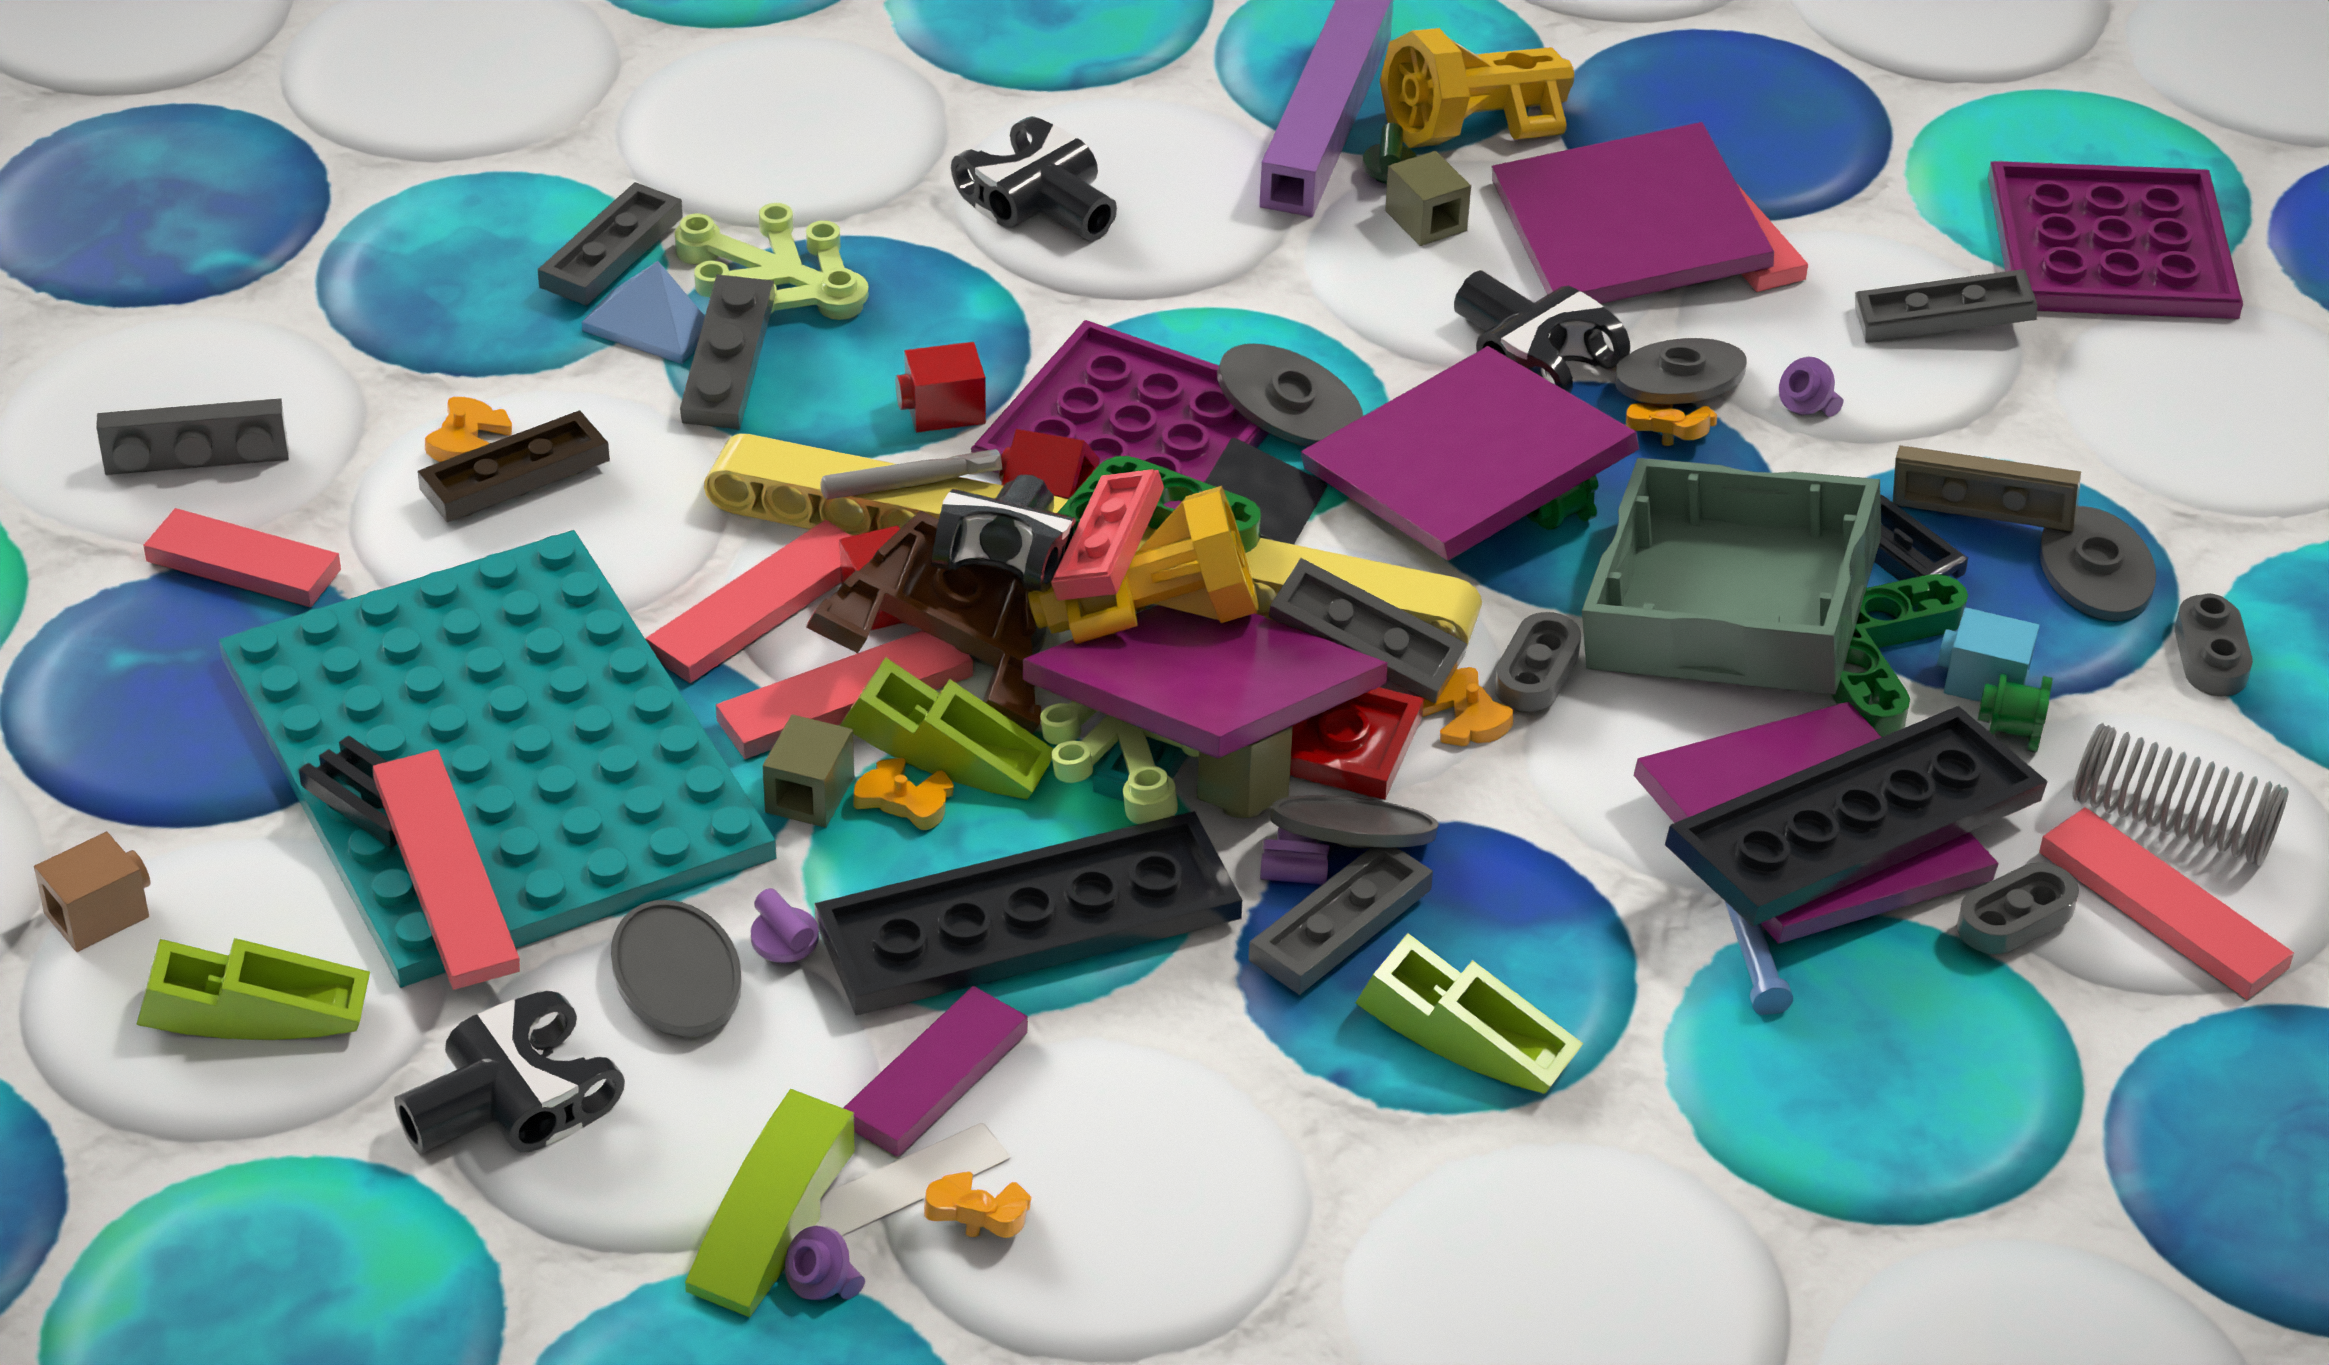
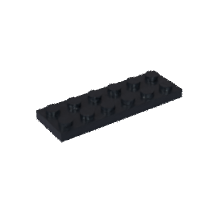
M1956 706L1673 823L1669 826L1665 846L1753 927L2040 802L2048 781L1960 706Z
M1195 811L814 903L815 920L818 924L819 932L855 1016L1242 919V898Z

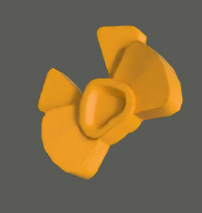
M451 397L447 402L448 415L441 428L425 437V451L434 460L442 462L490 444L478 438V430L507 436L512 435V422L504 409L493 411L491 406L477 399Z
M1635 403L1628 407L1626 413V426L1635 431L1662 433V445L1665 446L1674 444V435L1683 440H1695L1707 435L1710 427L1717 425V414L1708 406H1703L1688 415H1684L1681 410L1673 409V404Z
M1476 668L1456 669L1435 704L1424 698L1423 717L1454 706L1455 719L1440 730V741L1445 744L1467 746L1470 740L1475 743L1492 742L1504 736L1513 726V709L1492 701L1490 695L1479 686Z
M904 758L877 761L876 769H872L858 779L854 787V808H880L883 812L898 817H907L920 830H929L941 823L945 815L946 797L952 796L954 791L953 782L942 770L935 772L917 786L907 781V777L904 775L906 765Z
M972 1172L946 1175L942 1179L933 1181L928 1185L925 1194L924 1217L930 1221H958L966 1224L965 1234L969 1237L979 1236L980 1227H984L1003 1238L1012 1237L1024 1228L1026 1213L1030 1210L1032 1197L1016 1182H1011L995 1198L985 1190H971Z

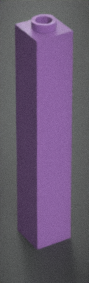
M1335 0L1262 160L1259 207L1309 217L1314 216L1391 39L1394 0Z

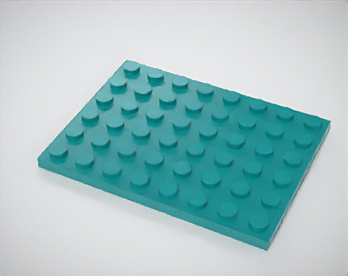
M575 530L549 536L500 553L490 554L484 558L432 572L390 587L373 590L364 595L325 607L315 608L299 615L260 627H253L219 639L221 656L400 988L446 973L398 844L393 848H389L303 788L300 782L299 769L308 762L316 768L320 766L319 755L328 749L336 754L339 753V741L348 735L387 762L436 749L439 750L515 948L777 859L774 836ZM335 777L333 779L340 785L351 791L353 794L361 798L360 792H358L353 787L342 781L340 778ZM383 808L376 809L385 816H387L386 811Z

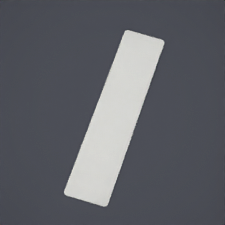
M978 1123L824 1193L820 1199L821 1218L815 1226L832 1228L843 1236L924 1199L927 1187L933 1181L942 1179L946 1175L962 1172H972L974 1176L1008 1160L1010 1154L984 1123Z

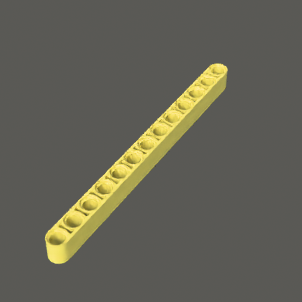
M737 434L731 436L725 443L705 478L704 490L706 496L715 506L729 513L806 529H812L826 519L846 533L854 536L897 525L901 529L920 510L939 519L943 500L952 489L996 498L1003 485L955 477L930 484L828 500L823 496L820 488L823 476L895 464L751 434ZM1054 496L1053 512L1057 513L1069 499ZM1147 526L1136 551L1141 548L1156 529ZM1260 538L1257 546L1246 553L1259 603L1258 611L1255 614L1269 618L1271 603L1300 558L1467 643V646L1482 606L1481 595L1477 589L1469 582L1456 577Z

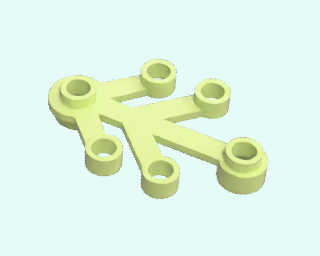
M770 203L759 210L760 233L769 239L773 253L721 234L719 227L714 223L713 219L705 214L685 216L675 230L676 255L685 263L697 265L694 270L695 289L698 294L704 297H711L716 275L719 274L774 280L775 299L771 313L775 310L817 305L822 315L831 319L843 320L858 315L863 309V304L868 299L869 288L866 279L860 274L844 267L839 253L841 247L840 228L837 224L831 221H816L806 228L807 250L812 255L818 257L821 272L802 265L792 236L793 211L786 204ZM720 256L749 268L729 271L726 264L714 260ZM787 283L798 286L781 290L776 288V285Z
M1072 701L1069 704L1058 703L1050 705L1041 712L1040 719L1043 738L1047 742L1057 745L1052 751L1054 774L1057 779L1068 783L1085 780L1092 774L1093 765L1119 741L1129 772L1128 781L1123 787L1126 816L1132 822L1142 824L1176 814L1178 803L1175 782L1167 775L1164 769L1155 766L1146 737L1180 747L1184 753L1190 756L1199 757V751L1110 715H1107L1081 741H1075L1081 734V725L1092 717L1097 710Z

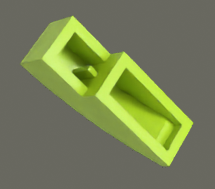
M886 657L840 724L842 727L853 729L854 735L893 757L904 758L906 763L932 774L942 770L952 782L1022 799L1030 797L1052 760V747L951 679H949L939 693Z
M1409 933L1406 934L1372 975L1355 1002L1391 1029L1437 1055L1469 1070L1504 1083L1546 1094L1583 1045L1581 1041L1472 960L1465 970L1460 973Z
M238 938L233 939L229 955L159 939L136 1025L186 1035L243 1040L314 1038L357 1031L360 1023L370 971Z
M790 1088L764 1126L726 1192L685 1281V1291L687 1293L751 1317L784 1271L786 1254L794 1237L803 1229L815 1226L821 1218L820 1199L855 1152L854 1112Z

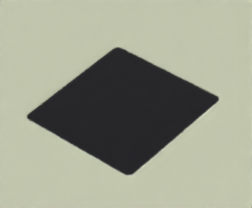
M1231 438L1204 482L1215 487L1222 486L1226 491L1255 502L1260 508L1261 513L1260 534L1273 541L1293 545L1327 488V483L1237 438Z

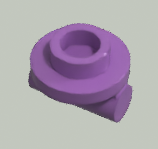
M1802 357L1795 360L1785 369L1779 382L1780 399L1787 409L1796 414L1810 415L1821 410L1824 414L1831 417L1836 415L1844 404V399L1834 391L1835 378L1832 369L1827 363L1816 357Z
M1278 828L1277 840H1263L1264 853H1262L1260 880L1323 885L1327 882V856H1329L1330 845L1317 843V839Z
M768 888L762 891L754 902V907L760 913L751 926V944L754 950L767 960L781 963L794 962L812 953L819 941V928L814 917L802 909L791 907L775 889Z
M810 1226L800 1231L792 1240L786 1254L785 1272L789 1285L800 1297L811 1300H824L838 1293L843 1299H851L865 1285V1278L849 1262L847 1244L836 1230L824 1226Z

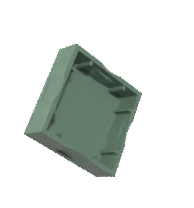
M1637 458L1618 509L1619 523L1617 532L1612 543L1601 556L1582 608L1586 669L1836 694L1881 540L1880 479L1794 471L1777 473L1752 472L1723 465Z

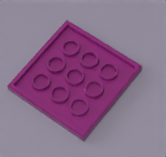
M1703 122L1492 165V182L1547 295L1561 286H1571L1602 304L1774 267V250Z
M2009 161L1990 162L1988 182L2005 271L2025 269L2037 302V311L2221 319L2240 318L2243 301L2208 169Z
M1084 320L971 447V453L997 449L1002 456L1005 448L1011 447L1015 430L1021 429L1084 440L1100 458L1099 465L1106 459L1115 456H1130L1205 482L1231 438H1237L1258 448L1269 433L1244 417L1225 397L1217 379L1219 365ZM1170 501L1163 505L1176 509L1182 501Z
M1487 346L1301 451L1304 469L1449 561L1639 449L1635 430Z
M1156 605L1136 613L1138 624L1136 627L1080 644H1075L1074 639L1023 659V680L1027 681V683L1217 759L1382 686L1386 683L1388 663L1255 613L1220 623L1217 619L1161 605Z
M1849 702L1640 757L1637 759L1633 776L1669 818L1676 823L1879 739L1881 736ZM1969 832L1761 924L1775 941L1780 944L1994 880L1999 863Z

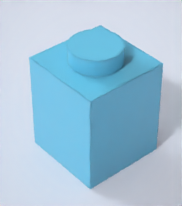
M1965 607L1958 632L1946 629L1940 648L1937 666L1948 668L1944 694L1981 702L1985 683L1997 686L2000 673L2007 675L2006 681L2026 685L2039 624Z

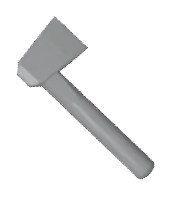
M997 449L956 455L944 459L920 460L830 474L822 477L820 488L823 496L829 500L930 484L967 474L1002 470L1001 455Z

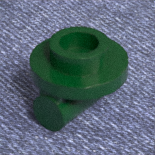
M1385 124L1381 130L1380 144L1369 147L1363 154L1362 166L1364 171L1384 184H1387L1388 165L1417 157L1413 150L1402 145L1403 129L1399 124Z

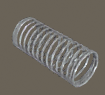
M2104 723L2099 724L2095 728L2077 771L2072 791L2074 801L2079 800L2080 803H2085L2089 799L2093 808L2103 802L2107 813L2113 811L2118 805V814L2121 818L2127 816L2132 810V819L2135 823L2141 821L2146 815V824L2150 828L2155 826L2160 820V828L2164 833L2169 831L2174 825V833L2178 838L2182 837L2188 830V838L2190 842L2194 843L2203 834V844L2206 848L2212 846L2217 839V849L2220 853L2226 851L2231 845V853L2236 858L2246 848V859L2249 863L2256 862L2257 866L2264 862L2286 806L2289 794L2286 786L2282 788L2278 784L2271 792L2273 786L2271 781L2265 784L2255 815L2238 847L2245 816L2257 787L2258 779L2256 776L2252 777L2240 812L2224 842L2229 816L2244 778L2242 771L2237 773L2225 809L2209 838L2215 810L2230 772L2228 766L2222 769L2210 806L2195 833L2200 807L2215 770L2214 762L2212 761L2208 764L2195 803L2181 828L2186 801L2201 764L2199 756L2194 758L2181 798L2166 824L2172 795L2187 759L2185 751L2180 753L2166 795L2152 819L2157 793L2172 757L2173 750L2171 746L2166 748L2162 756L2151 792L2138 814L2142 791L2154 764L2159 745L2156 741L2150 746L2136 790L2124 809L2128 785L2137 767L2145 741L2143 737L2137 739L2122 785L2110 804L2113 783L2125 757L2131 736L2129 732L2123 734L2112 762L2108 780L2096 800L2099 778L2110 755L2117 731L2115 727L2105 726Z

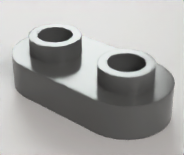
M2207 593L2185 599L2179 607L2174 631L2187 680L2196 689L2209 695L2231 696L2241 692L2247 685L2253 659L2239 610L2224 597L2217 594Z
M1540 612L1526 617L1519 625L1498 662L1495 679V693L1498 699L1506 706L1521 712L1539 711L1552 705L1578 660L1581 643V630L1579 626L1569 617L1554 612Z
M2042 862L2026 864L1969 892L1963 898L1957 921L1958 934L1967 945L1984 953L2003 954L2013 951L2070 921L2074 914L2079 894L2077 881L2068 871L2059 866Z

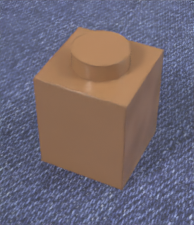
M107 831L34 865L44 914L76 952L149 917L144 891L145 888L151 885L147 868L134 850L125 852Z

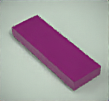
M972 986L843 1107L854 1112V1132L894 1156L899 1157L1028 1033V1016Z

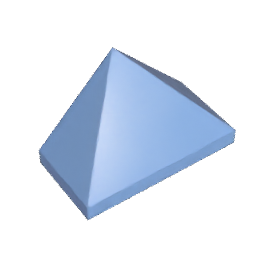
M657 261L612 290L582 321V331L683 364L696 350L705 315L660 262Z

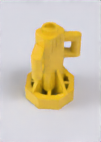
M1440 28L1412 30L1389 42L1380 77V86L1387 123H1397L1402 127L1403 142L1409 148L1436 146L1460 135L1463 121L1470 114L1494 110L1505 111L1511 137L1517 140L1562 135L1565 133L1566 119L1562 103L1567 101L1569 91L1573 86L1574 69L1568 59H1563L1553 47L1474 54L1448 38ZM1540 106L1542 115L1527 116L1525 107Z
M1222 486L1185 497L1151 537L1135 552L1117 594L1057 601L1053 587L1044 593L1038 591L1028 593L1030 607L1037 627L1039 629L1049 627L1051 634L1071 630L1075 644L1138 626L1136 612L1146 610L1145 606L1150 604H1157L1217 619L1220 623L1257 613L1259 608L1248 559L1235 517Z

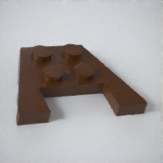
M921 510L880 547L866 565L850 575L836 593L820 603L809 619L806 628L858 653L869 636L878 610L881 609L897 617L901 622L915 626L954 646L957 650L992 665L994 670L983 702L1032 735L1040 725L1042 711L1041 705L1035 704V686L1023 680V659L1032 656L1031 637L1036 631V622L1028 598V593L1033 590L1025 589L1022 586V580L1016 574L995 566L971 564L961 566L957 570L951 569L950 571L932 567V554L939 519Z

